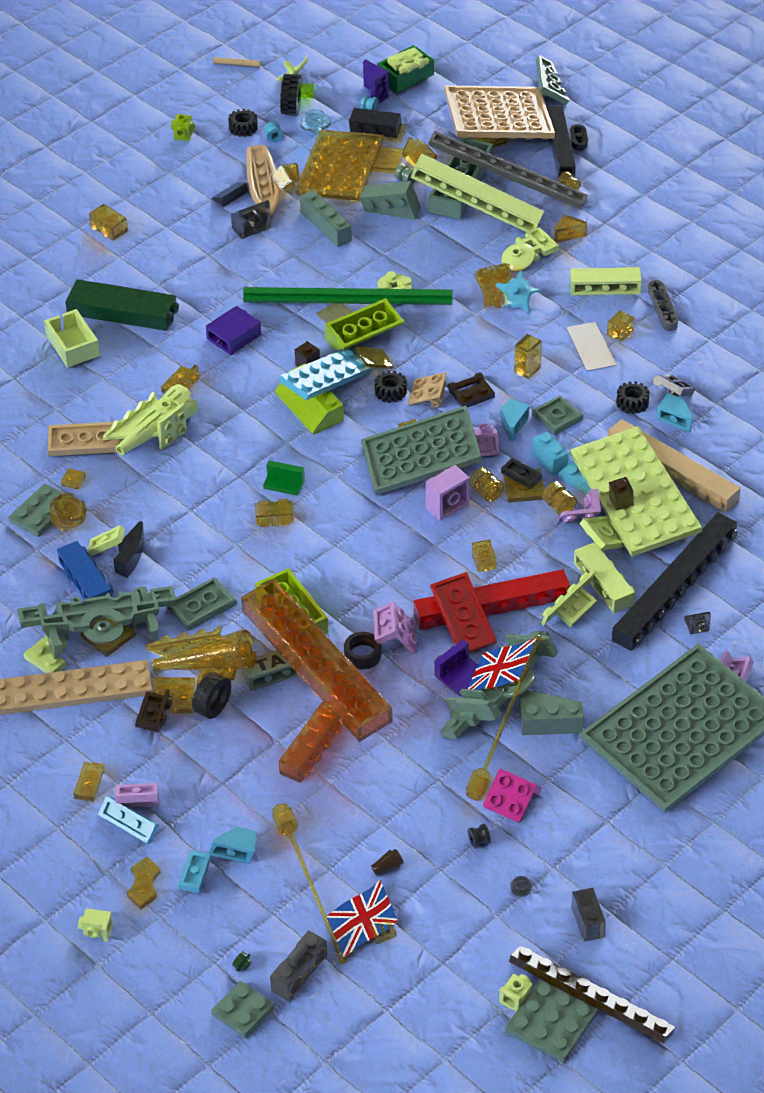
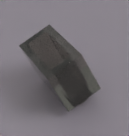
M594 888L573 891L571 908L583 941L604 938L606 921Z

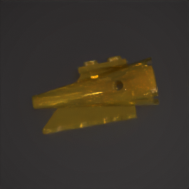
M218 626L212 632L200 629L197 633L190 636L183 632L173 639L166 635L159 641L146 644L145 648L162 656L152 659L151 666L154 671L199 670L196 683L198 685L201 679L206 674H209V672H216L232 681L235 679L237 669L253 668L256 663V651H252L251 646L255 644L254 639L246 629L221 636V627Z

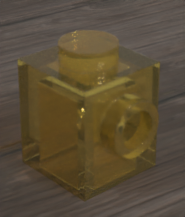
M620 310L608 321L607 335L621 342L626 337H629L634 330V317Z

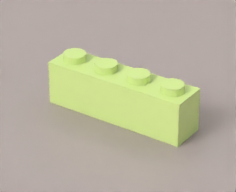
M640 267L570 269L571 295L640 294Z
M595 542L574 551V564L582 574L585 572L589 573L593 569L597 571L590 584L613 614L634 605V597L636 595L634 588L629 586L623 574L617 571L614 563L611 560L609 561L604 551Z

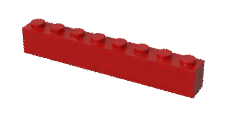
M564 569L474 587V590L487 617L555 602L559 596L567 594V590L571 585ZM434 596L413 600V613L419 630L446 625Z

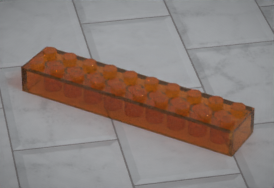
M274 578L241 597L242 612L359 742L393 722L392 707Z

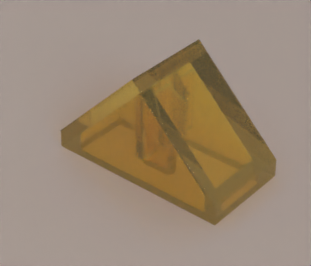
M565 214L554 228V241L556 243L587 236V222Z

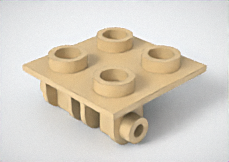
M444 372L415 379L408 405L430 400L433 407H439L442 403L441 398L444 396V388L447 384L445 380L447 373Z

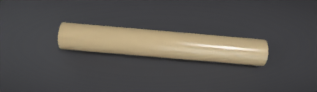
M213 58L214 64L261 66V61Z

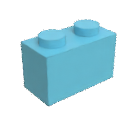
M548 431L532 438V455L552 476L558 474L568 465L569 453Z

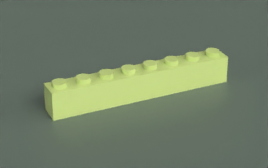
M421 154L410 177L525 232L537 228L544 213L543 210L424 154Z

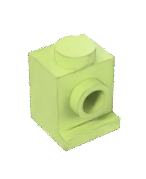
M86 908L84 916L79 918L78 929L83 930V935L92 938L101 937L104 942H108L113 927L111 912Z
M513 974L505 986L499 990V1003L517 1012L532 990L530 979L523 974L519 976Z

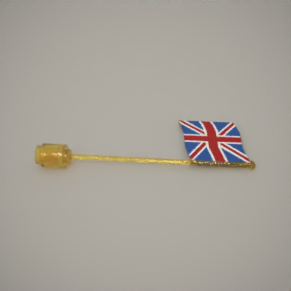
M536 635L535 639L518 645L496 648L483 653L468 689L484 691L503 688L518 682L484 767L472 771L465 788L466 796L473 800L480 801L486 795L492 777L489 775L490 773L487 771L488 765L539 641H542L540 635Z
M285 803L278 804L272 810V818L279 834L289 835L338 954V962L344 964L346 958L359 947L393 928L398 923L397 917L381 880L367 891L344 902L326 916L293 835L298 828V823L292 808Z

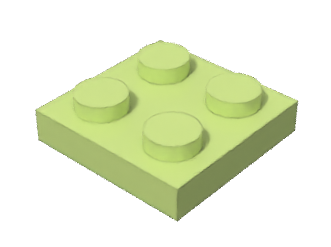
M607 516L582 519L580 525L601 550L625 548Z

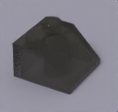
M268 200L239 210L231 215L232 229L241 239L271 228L270 203Z

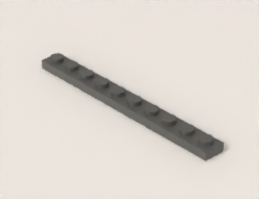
M434 131L428 142V146L579 209H582L587 200L588 194L437 131Z

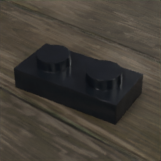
M511 458L501 467V474L529 489H532L542 480V473L514 458Z

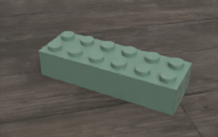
M461 138L460 140L493 155V144L468 138ZM451 156L447 163V166L479 181H482L487 171L455 156ZM434 188L429 195V212L437 215L461 219L468 204Z

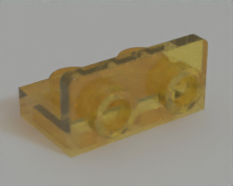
M194 365L191 369L180 366L161 386V392L166 393L176 384H180L189 390L200 378L198 366Z

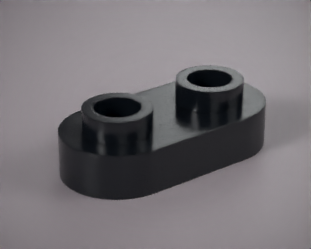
M573 125L570 128L571 145L576 150L580 151L588 147L587 130L583 125Z

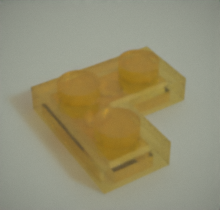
M155 677L153 693L164 695L166 689L170 690V698H173L172 713H193L192 699L195 692V677Z

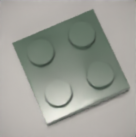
M240 981L211 1012L214 1017L246 1039L275 1009L274 1003Z

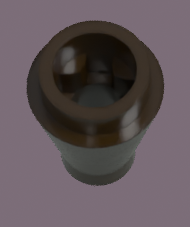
M389 849L371 865L374 874L379 876L380 874L400 868L404 861L397 849L392 851Z

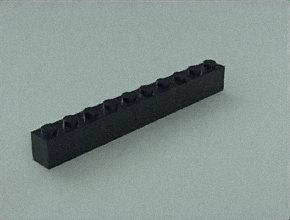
M717 512L705 525L702 532L695 536L615 624L612 629V641L630 651L637 645L639 646L643 642L644 637L653 631L656 623L663 620L665 613L668 610H672L676 601L685 595L686 590L690 586L692 587L695 584L699 575L705 573L707 566L710 563H714L717 555L720 552H724L728 543L736 538L738 530H736L737 521Z

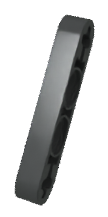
M659 280L649 282L648 294L662 327L667 331L676 330L678 328V316L663 282ZM662 298L664 301H658L657 299Z

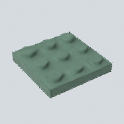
M539 979L505 1027V1032L564 1063L596 1017L598 1009Z

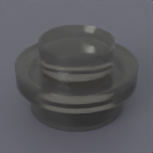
M517 876L511 882L510 890L514 895L524 897L531 892L532 884L527 877Z

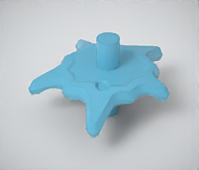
M520 271L515 279H510L506 284L496 283V287L503 292L502 297L505 300L503 304L504 309L508 306L512 308L521 307L527 314H530L529 299L531 294L540 292L541 289L532 288L529 282L524 280L523 271Z

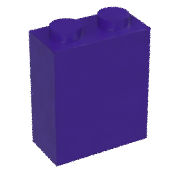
M237 305L206 325L207 340L229 355L234 354L261 335V322Z

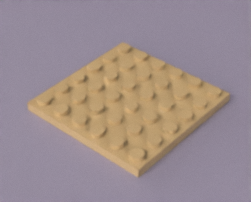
M444 86V93L456 137L463 139L468 137H476L478 139H483L484 137L493 139L541 138L547 140L555 136V131L539 87Z

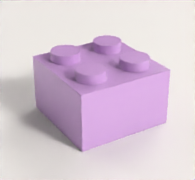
M456 465L426 481V509L439 521L469 504V477Z

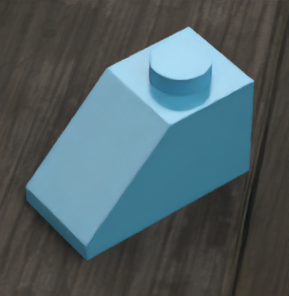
M667 393L658 405L657 420L690 432L692 415L685 400Z
M511 398L500 409L501 423L509 440L513 441L529 419V405Z
M235 827L213 840L208 850V855L249 864L255 852L257 831Z

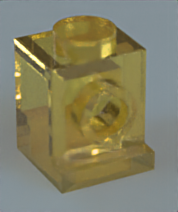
M491 540L473 542L472 558L477 572L496 569V556Z

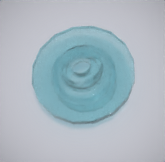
M314 109L307 111L305 116L300 119L299 124L302 129L316 133L328 128L331 125V118L322 110Z

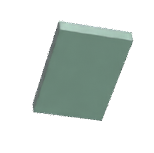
M214 577L176 598V605L167 606V608L189 631L237 605V600Z

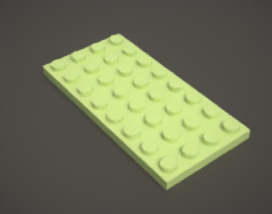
M638 426L570 449V456L590 489H598L600 505L631 557L702 532L701 524ZM627 477L633 488L634 505L615 510L609 498L608 482Z

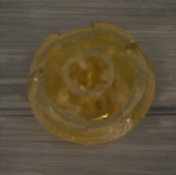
M62 493L51 501L50 520L57 529L69 531L85 521L86 505L83 500L80 502L77 498L73 497L72 493Z

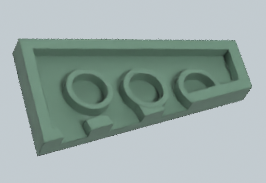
M538 55L536 58L539 91L544 96H549L567 105L570 100L569 97H565L566 91L560 86L562 82L557 77V71L553 63Z

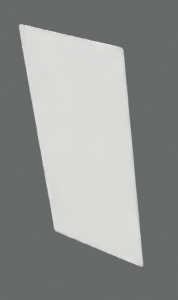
M596 322L567 327L587 371L616 365Z

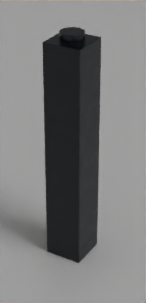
M546 106L555 131V136L550 138L558 180L575 179L576 165L563 106Z

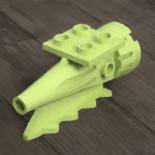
M180 384L172 386L160 400L156 399L155 392L152 391L149 399L146 401L141 400L134 411L128 410L121 421L115 420L111 429L103 435V439H123L116 446V451L120 455H124L154 437L159 438V449L163 450L185 433L186 419L192 417L198 411L197 402L189 396L191 392Z

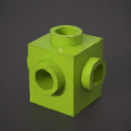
M176 114L175 119L171 121L174 140L190 141L195 131V122H193L192 115Z

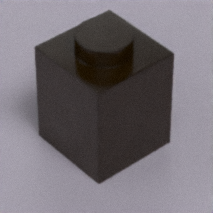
M309 341L294 349L295 365L297 367L320 359V349Z
M627 477L608 482L609 498L615 510L634 505L633 488Z

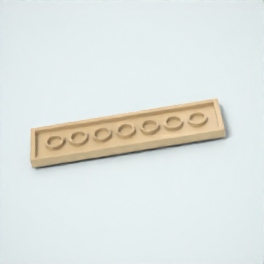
M148 660L0 679V715L144 696L146 691L152 692Z

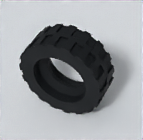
M216 672L206 674L197 685L193 694L192 708L194 712L208 719L217 717L225 708L231 695V681Z

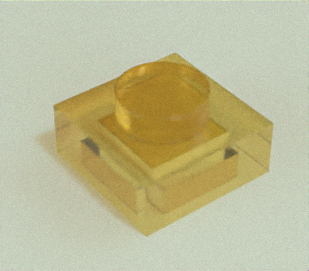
M68 468L61 480V485L79 490L86 478V473Z

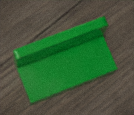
M268 460L266 465L267 477L263 483V489L299 495L305 481L304 467Z

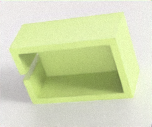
M77 309L62 314L64 330L61 328L59 315L44 320L46 337L67 368L100 356L98 339Z

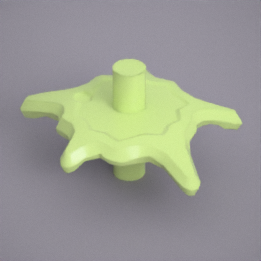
M305 57L304 61L295 67L291 65L289 60H286L283 63L288 70L286 74H297L304 68L308 57ZM283 76L276 78L277 81H282Z

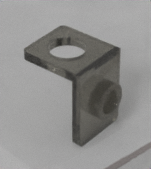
M710 612L686 615L684 617L690 634L709 631Z

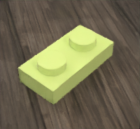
M119 525L90 539L87 552L94 556L105 552L113 546H118L119 543H122L125 529Z

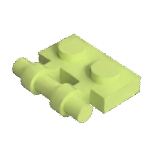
M415 47L387 58L388 64L395 71L399 70L400 74L410 73L413 69H420L424 65L429 64L428 58L423 59V55Z
M540 227L526 232L524 239L518 237L515 240L516 243H526L534 246L532 248L535 252V261L540 259L539 253L545 257L559 249V245Z

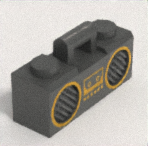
M308 930L289 956L271 974V992L290 1001L327 956L326 940Z

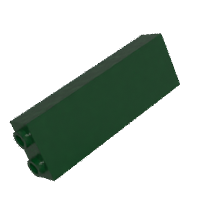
M80 279L76 280L65 301L67 312L77 309L80 315L85 318L167 331L169 325H172L174 314L179 310L176 295Z

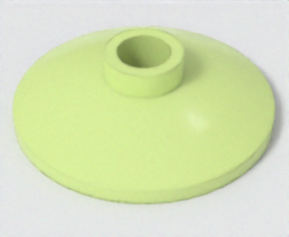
M516 243L509 246L503 252L501 261L507 270L521 271L533 263L535 252L529 244Z

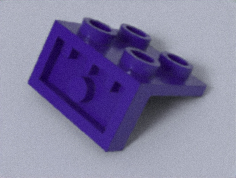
M365 59L363 61L364 87L370 90L371 98L376 97L379 99L380 104L389 98L388 71Z

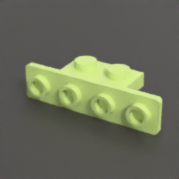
M593 569L589 573L585 572L577 585L575 583L572 584L565 596H559L554 603L555 605L552 608L549 606L543 612L541 624L545 626L557 615L569 627H572L596 604L597 600L585 591L584 588L594 579L597 571Z

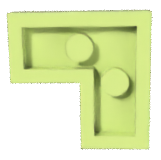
M47 635L24 652V659L44 673L58 672L66 667L65 660L59 656L58 659L53 658L49 649ZM58 636L64 648L67 645L66 640Z

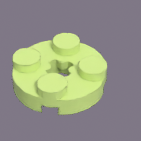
M389 271L379 279L377 289H412L411 278Z

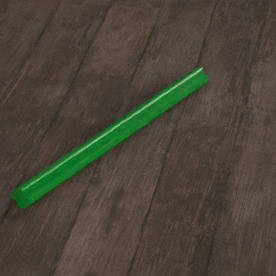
M243 288V302L373 304L385 298L390 304L452 305L453 290Z

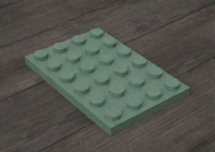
M467 406L361 439L376 495L435 477L454 465L460 469L483 461Z

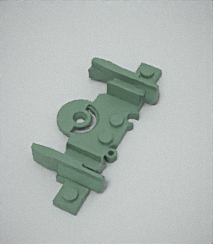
M172 586L150 589V593H148L146 587H137L134 592L123 593L119 591L116 598L111 597L110 593H107L105 596L86 598L83 602H81L79 597L71 598V603H56V609L52 615L47 614L45 603H41L38 606L18 608L17 615L21 628L41 625L42 631L48 637L50 652L54 659H58V654L63 653V644L58 636L65 635L66 640H69V630L73 633L84 632L85 636L92 642L108 644L115 642L122 636L123 626L132 624L133 630L137 629V624L145 623L150 640H152L153 644H158V622L156 616L159 614V607L176 605L177 599ZM101 618L110 619L117 625L113 626L109 621L102 620L96 622L93 629L89 628L93 621Z
M533 631L529 635L506 634L504 639L508 645H503L502 647L518 645L535 638L537 640L521 681L503 688L484 691L461 689L462 698L447 697L445 702L451 711L449 715L452 719L448 720L440 731L443 738L458 739L469 726H476L482 720H497L502 715L499 707L508 698L518 696L528 690L536 680L533 666L540 657L550 656L555 658L559 653L549 632Z

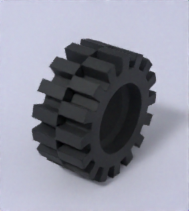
M238 109L237 112L233 111L232 114L230 113L228 117L230 133H233L235 136L238 134V137H241V135L247 137V134L251 136L252 133H256L258 121L255 112H250L249 109L247 111L245 109H242V111Z
M387 370V373L383 371L382 375L378 374L374 381L375 396L379 400L382 398L383 402L388 400V403H391V400L395 403L397 399L401 401L402 397L405 398L407 394L406 377L402 376L401 372L397 374V371H393L391 373V370Z
M628 381V384L623 383L617 389V407L621 411L625 410V413L631 411V414H635V411H637L639 414L641 410L644 412L649 404L650 391L649 389L647 390L648 387L646 385L643 387V383L638 385L637 381H634V384L631 381Z

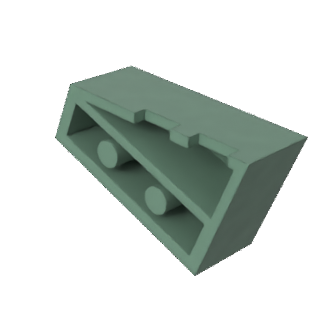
M411 181L365 185L360 196L363 208L367 212L416 220L421 210V205Z
M529 690L519 695L521 735L571 734L583 731L584 716L581 701Z

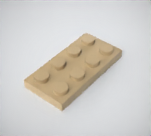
M114 422L48 425V456L117 452L116 446L120 444L122 439H103V435L111 429Z

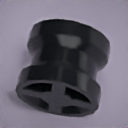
M480 824L478 828H468V837L474 849L478 848L481 844H491V836L486 824Z

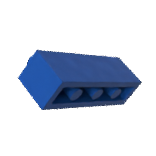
M77 540L57 549L60 565L83 599L105 596L107 593H110L112 597L114 593L112 585L105 581L103 572L101 570L98 571L94 559L89 558L85 546L82 547Z

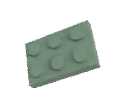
M44 483L8 519L10 523L39 537L74 504V499Z

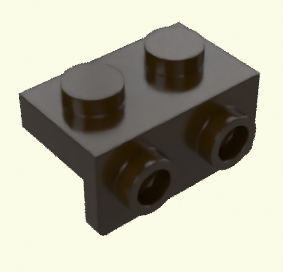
M166 689L164 695L146 691L135 727L159 732L161 725H165L167 720L166 709L170 710L173 698H170V690Z

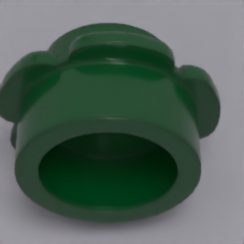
M242 951L235 958L232 965L236 968L237 972L240 969L244 972L252 962L249 959L251 957L250 953L247 955Z

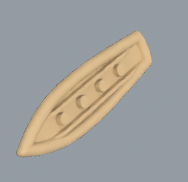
M266 145L251 146L246 149L249 191L257 207L268 217H271L280 200L278 174L268 147Z

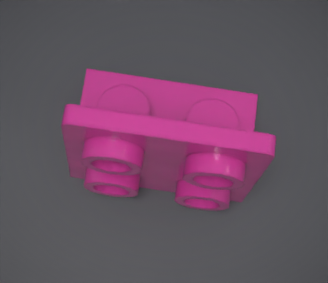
M499 768L483 803V807L520 823L533 794L539 796L542 788L537 784Z

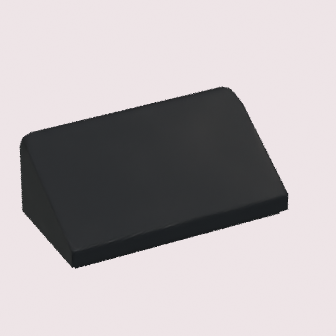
M235 183L212 197V200L224 207L248 192L247 183Z

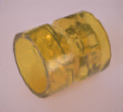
M485 467L477 469L469 479L470 487L488 502L496 500L504 490L503 482Z
M554 481L543 490V500L558 515L563 511H573L576 507V497L570 491H567L561 482Z

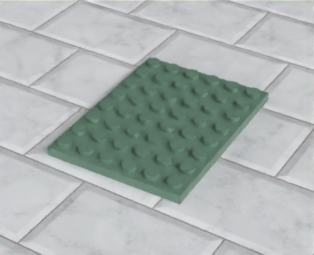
M698 643L580 733V739L666 813L764 736V696Z

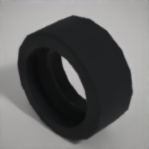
M364 631L356 632L345 640L344 657L348 665L363 670L370 669L380 662L382 647L381 644L375 641L374 634ZM361 645L370 646L374 649L371 654L364 656L351 652L353 648Z

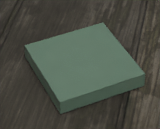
M561 395L532 410V415L554 435L583 420V414Z

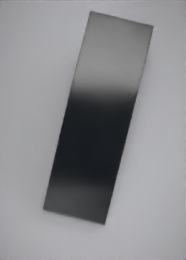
M139 521L123 538L122 543L118 544L119 554L113 559L115 573L126 578L134 571L143 552L144 527L142 521Z

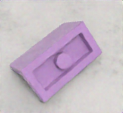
M158 783L116 785L115 802L116 804L124 803L131 808L159 806Z

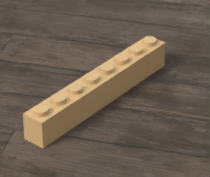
M621 419L608 430L607 437L635 426ZM642 431L675 484L725 513L739 501L741 487Z

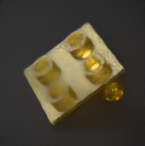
M510 264L493 265V270L491 266H488L486 268H479L476 271L474 277L485 297L503 293L496 287V283L506 284L512 279L509 273L511 270Z
M279 499L277 502L262 500L254 503L256 525H260V527L269 526V517H271V526H273V516H276L277 526H279L278 516H280L281 525L294 523L292 500Z

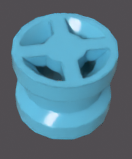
M364 95L360 108L377 110L379 99Z
M272 121L265 125L264 131L270 142H277L282 138L283 133L277 122Z

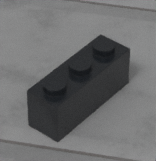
M354 108L349 119L350 133L397 139L402 127L401 113Z

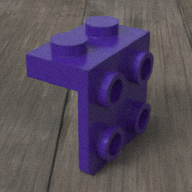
M462 640L434 660L435 677L461 697L460 690L468 689L478 665L469 657V643Z

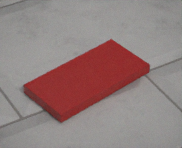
M467 572L430 584L431 591L454 644L465 640L469 643L470 654L497 643Z

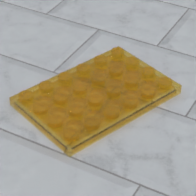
M320 129L296 187V195H303L314 190L322 198L361 201L360 196L365 185L368 183L384 141L383 135Z

